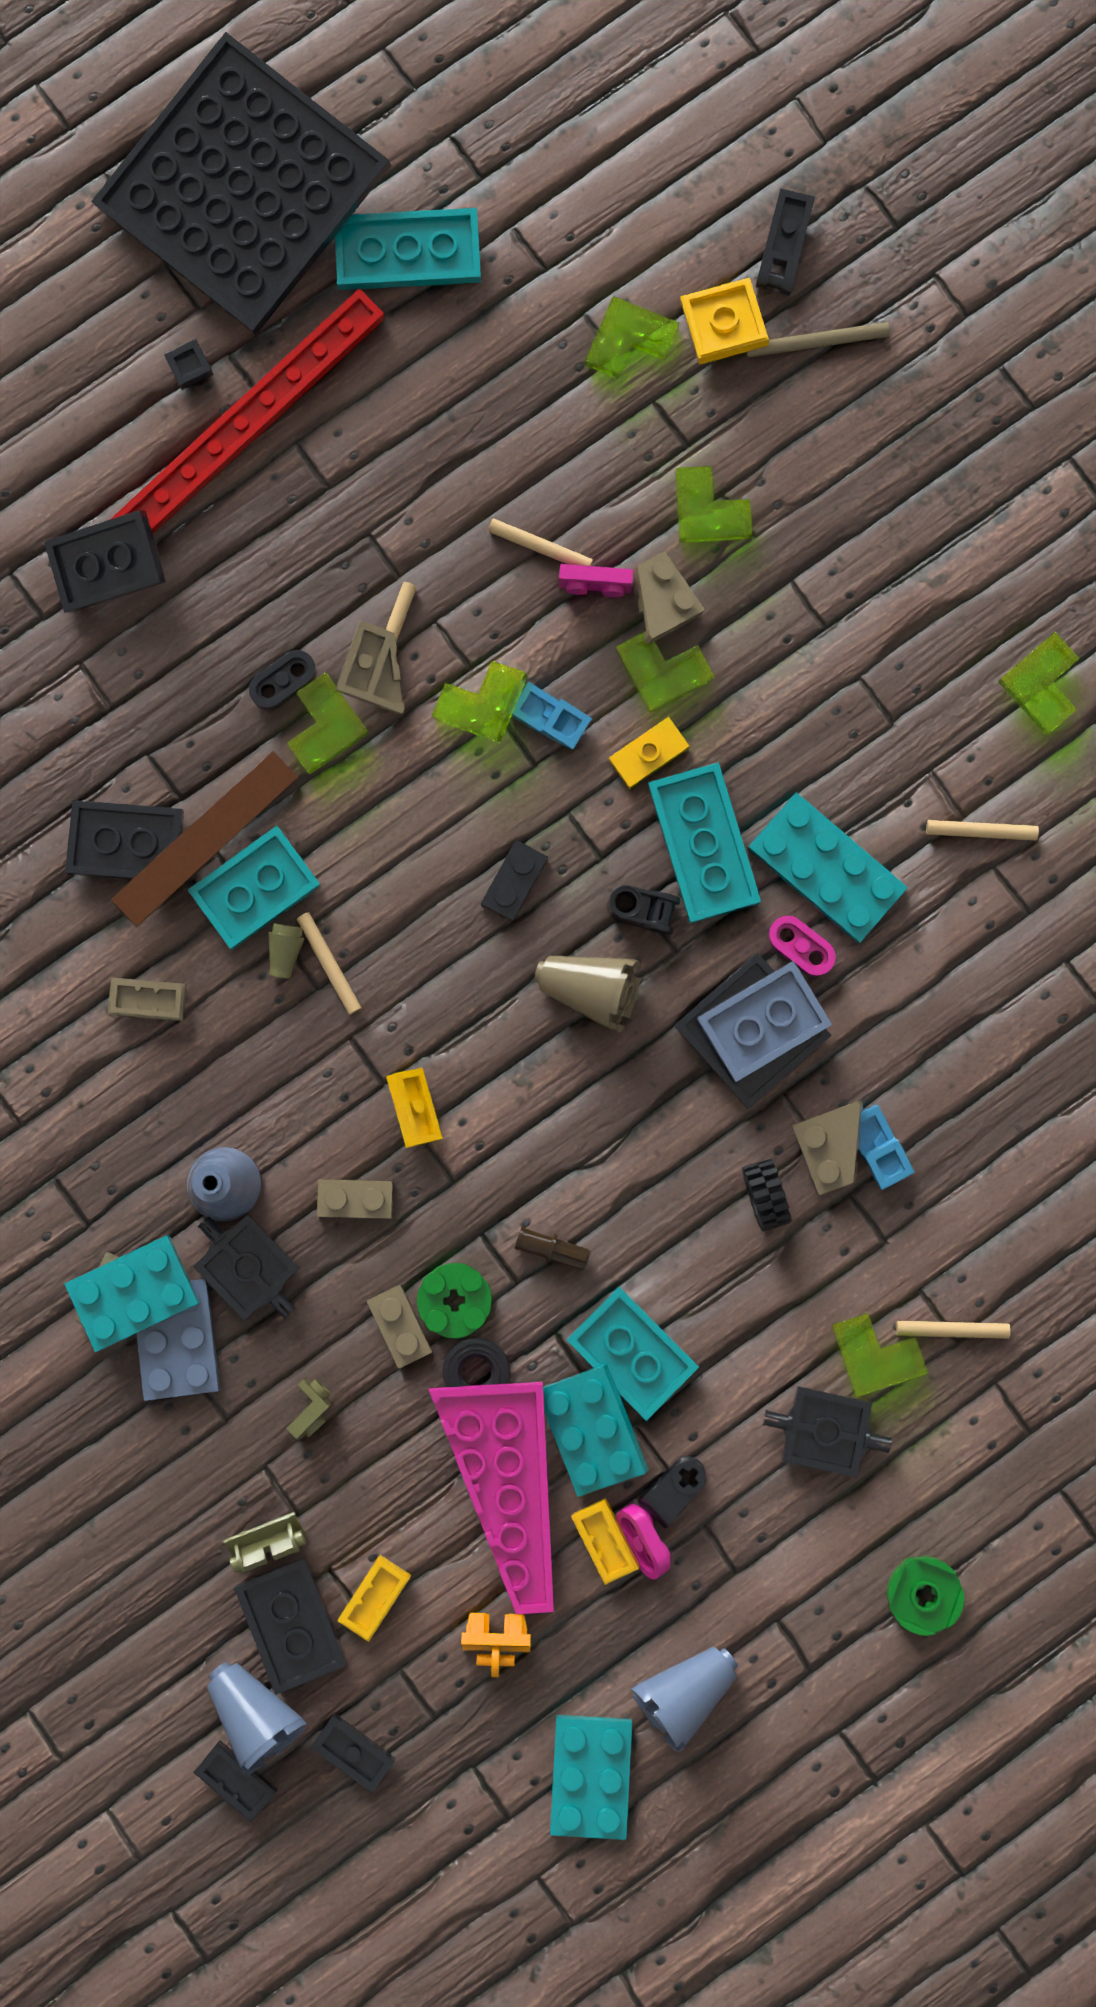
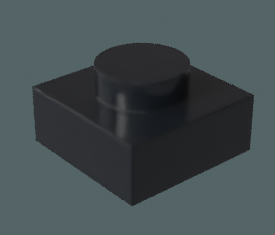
M196 339L164 354L181 390L214 375Z

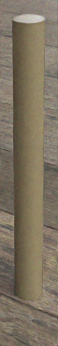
M884 322L770 339L769 346L748 351L746 356L750 358L889 337V324Z

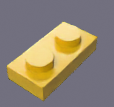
M423 1068L398 1072L387 1076V1082L406 1148L443 1139Z

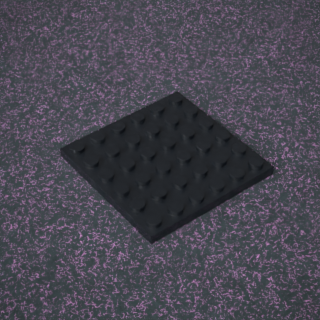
M225 32L91 202L97 209L253 334L257 335L392 165L389 159Z

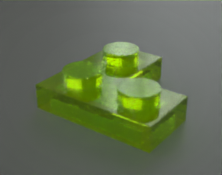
M613 296L586 357L585 365L619 378L632 347L665 360L678 331L679 322Z
M712 466L680 467L675 469L679 542L751 539L750 499L714 501Z
M645 632L616 646V652L649 713L702 687L715 678L698 645L666 662L655 641L649 645L646 644L643 636Z
M1054 632L998 682L1047 736L1077 710L1053 682L1080 658Z
M491 661L478 694L445 683L432 717L436 721L500 743L528 676L524 671Z
M326 672L296 692L316 723L287 742L309 775L369 734L343 695L335 691L336 685Z
M868 1313L831 1324L855 1397L928 1374L915 1337L880 1348Z

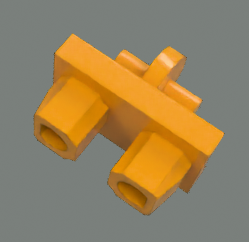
M470 1613L466 1633H462L461 1637L462 1651L492 1652V1654H477L476 1662L477 1666H491V1677H499L500 1666L514 1667L515 1655H502L500 1652L530 1653L531 1634H527L524 1614H505L504 1634L489 1633L490 1614Z

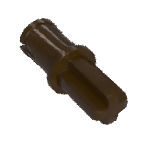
M523 1226L515 1245L516 1250L519 1249L546 1258L547 1263L552 1260L580 1270L586 1268L590 1256L589 1249L559 1240L556 1234H554V1237H550L526 1229Z

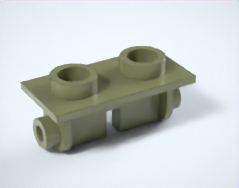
M293 1512L248 1531H243L223 1541L232 1555L230 1563L235 1573L241 1571L244 1574L249 1570L267 1564L266 1553L270 1551L274 1560L301 1551V1547L306 1545L305 1537H307V1534Z

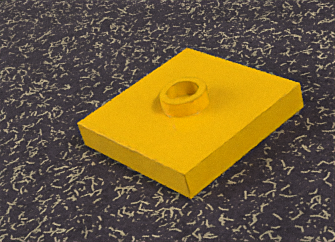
M750 278L680 297L699 365L769 346V338Z

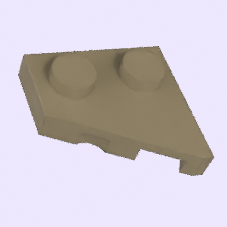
M665 551L637 565L633 570L634 585L639 593L637 601L639 613L644 614L646 631L643 636L647 645L700 617L705 611Z
M360 620L335 691L402 715L405 707L404 702H402L400 688L401 677L396 657L395 633Z
M861 1100L792 1125L819 1195L856 1182L858 1167L856 1160L860 1145L861 1112H863Z

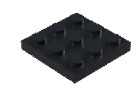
M758 952L674 1025L675 1029L747 1110L832 1036L825 1029L735 1083L698 1023L697 1018L775 972Z

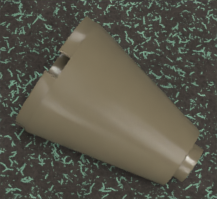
M548 956L545 962H539L535 972V982L539 983V990L612 1031L621 1032L625 1026L619 1025L622 1017H631L637 1000L641 978L635 977L634 971L635 968L641 969V963L638 960L627 958Z

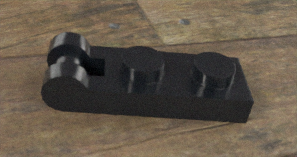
M780 188L756 288L766 290V287L780 289V294L790 296L815 196ZM772 264L786 267L785 274L770 272Z

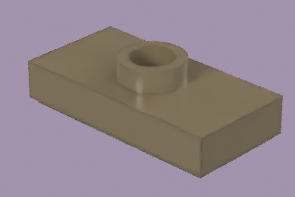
M111 978L108 1015L183 1022L187 985L182 983Z

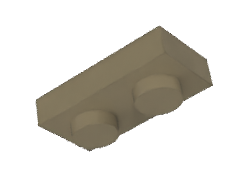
M318 1179L317 1217L392 1219L394 1182Z
M401 1284L367 1300L368 1306L398 1369L433 1352Z

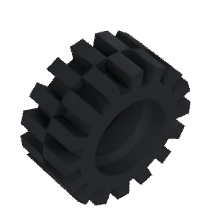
M769 1158L742 1167L746 1190L761 1231L764 1232L791 1223L789 1205L773 1160Z

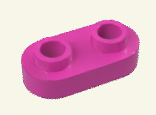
M782 916L773 922L768 932L769 943L773 949L788 961H794L802 972L812 977L823 976L832 969L836 959L835 951L831 944L793 916ZM782 930H790L793 934V940L784 942L780 938ZM810 953H819L822 957L821 964L813 965L809 961Z
M630 1504L616 1514V1519L640 1565V1570L650 1579L659 1578L669 1571L671 1555L666 1545L661 1542L657 1535L650 1513L636 1504Z

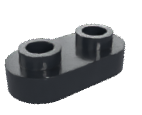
M293 650L258 673L249 685V694L254 704L263 710H275L310 686L315 680L317 673L312 657L304 651ZM297 666L305 668L304 674L300 677L292 675L293 669ZM268 687L275 689V694L271 698L263 697V691Z

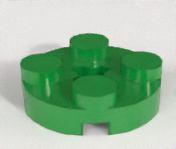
M447 1263L434 1269L425 1276L417 1294V1307L421 1319L429 1330L446 1338H462L475 1332L484 1324L492 1306V1294L488 1282L477 1270L463 1263ZM455 1289L459 1296H465V1303L459 1305V1311H452L450 1305L444 1304V1298L450 1296V1290Z
M930 1556L906 1558L891 1574L886 1590L887 1604L891 1613L901 1626L918 1635L928 1636L936 1634L935 1632L942 1631L945 1628L948 1629L958 1620L964 1607V1591L956 1573L942 1560ZM925 1585L931 1586L930 1592L935 1595V1599L933 1602L926 1601L924 1606L919 1605V1597L915 1595L916 1591L923 1589Z

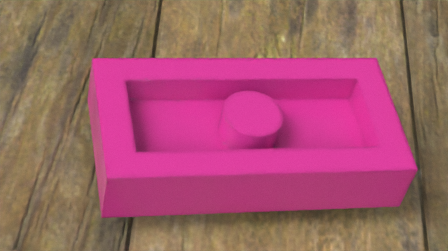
M560 564L559 588L566 589L567 593L574 595H584L589 590L602 591V595L607 597H622L624 593L631 594L633 569Z

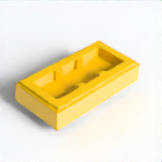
M667 717L610 756L609 762L630 790L684 753L690 746L672 720Z
M606 1498L572 1514L571 1518L605 1585L639 1569L640 1565Z
M379 1555L337 1621L369 1642L411 1575L382 1555Z

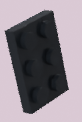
M138 510L44 541L64 613H72L166 583L145 510Z
M72 800L65 873L68 875L132 880L182 834L184 810L179 808Z
M306 1556L234 1586L275 1695L347 1665V1659Z

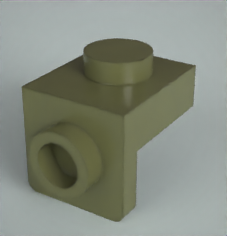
M306 1377L298 1384L299 1388L313 1402L286 1428L296 1439L303 1433L308 1437L315 1433L325 1422L321 1415L333 1404L328 1399L331 1395L330 1391L316 1378L311 1382Z

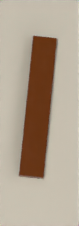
M271 751L111 899V902L137 928L298 778L297 775L274 751Z

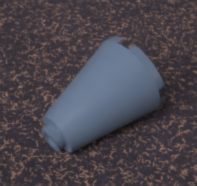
M228 1147L215 1148L202 1154L192 1165L187 1178L188 1196L195 1209L205 1217L209 1216L212 1220L222 1222L239 1219L250 1212L259 1197L262 1186L259 1169L253 1160L245 1153ZM215 1179H217L218 1185L216 1188H214Z
M711 1647L636 1684L630 1690L634 1693L632 1695L649 1722L663 1734L665 1732L668 1733L663 1739L674 1751L679 1753L686 1747L737 1679L734 1670L738 1667V1664L725 1648L719 1651L715 1647Z
M225 1662L208 1676L211 1682L207 1685V1690L239 1766L245 1775L260 1769L266 1764L264 1760L274 1754L277 1756L305 1730L304 1727L307 1726V1723L238 1663L230 1666Z

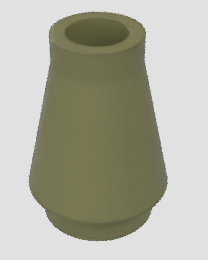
M279 923L273 924L272 932H268L269 975L291 978L293 967L305 937H302L303 928Z

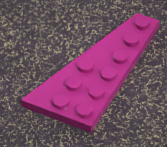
M530 1382L429 1388L430 1395L441 1419L442 1426L448 1437L515 1613L554 1612L543 1383Z

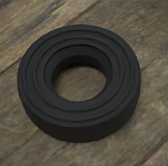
M484 1338L463 1340L455 1345L445 1358L443 1380L446 1387L471 1386L462 1377V1367L468 1359L473 1357L483 1358L491 1367V1377L484 1385L508 1384L510 1365L504 1351L490 1340Z

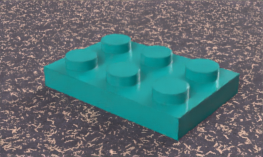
M275 826L188 889V892L228 947L233 951L320 888L321 884L279 827Z
M170 1235L157 1239L65 1283V1287L95 1352L101 1351L200 1304Z
M620 1287L566 1339L593 1368L608 1364L619 1394L646 1421L699 1368Z
M608 1364L543 1386L544 1412L577 1497L643 1475L649 1470Z
M556 1715L550 1823L551 1836L626 1840L632 1719Z

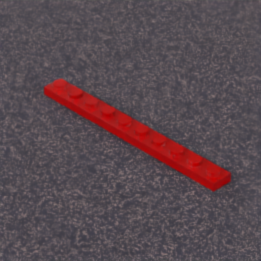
M359 288L111 519L138 510H145L152 534H154L385 319L384 313Z

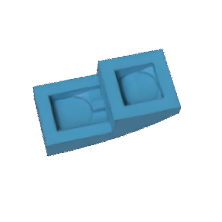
M529 681L509 712V715L571 750L574 749L592 719L562 699L560 701Z
M875 1104L863 1110L860 1116V1145L858 1151L878 1186L883 1190L915 1172L899 1140L894 1137L879 1105Z

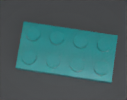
M477 208L352 214L335 236L338 290L481 283Z
M719 762L649 782L648 788L689 924L760 904L761 899Z
M797 792L747 848L858 944L908 888Z

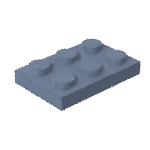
M794 961L697 1018L698 1023L735 1083L832 1025Z
M205 1279L191 1281L200 1304L136 1333L144 1401L221 1390L209 1283Z

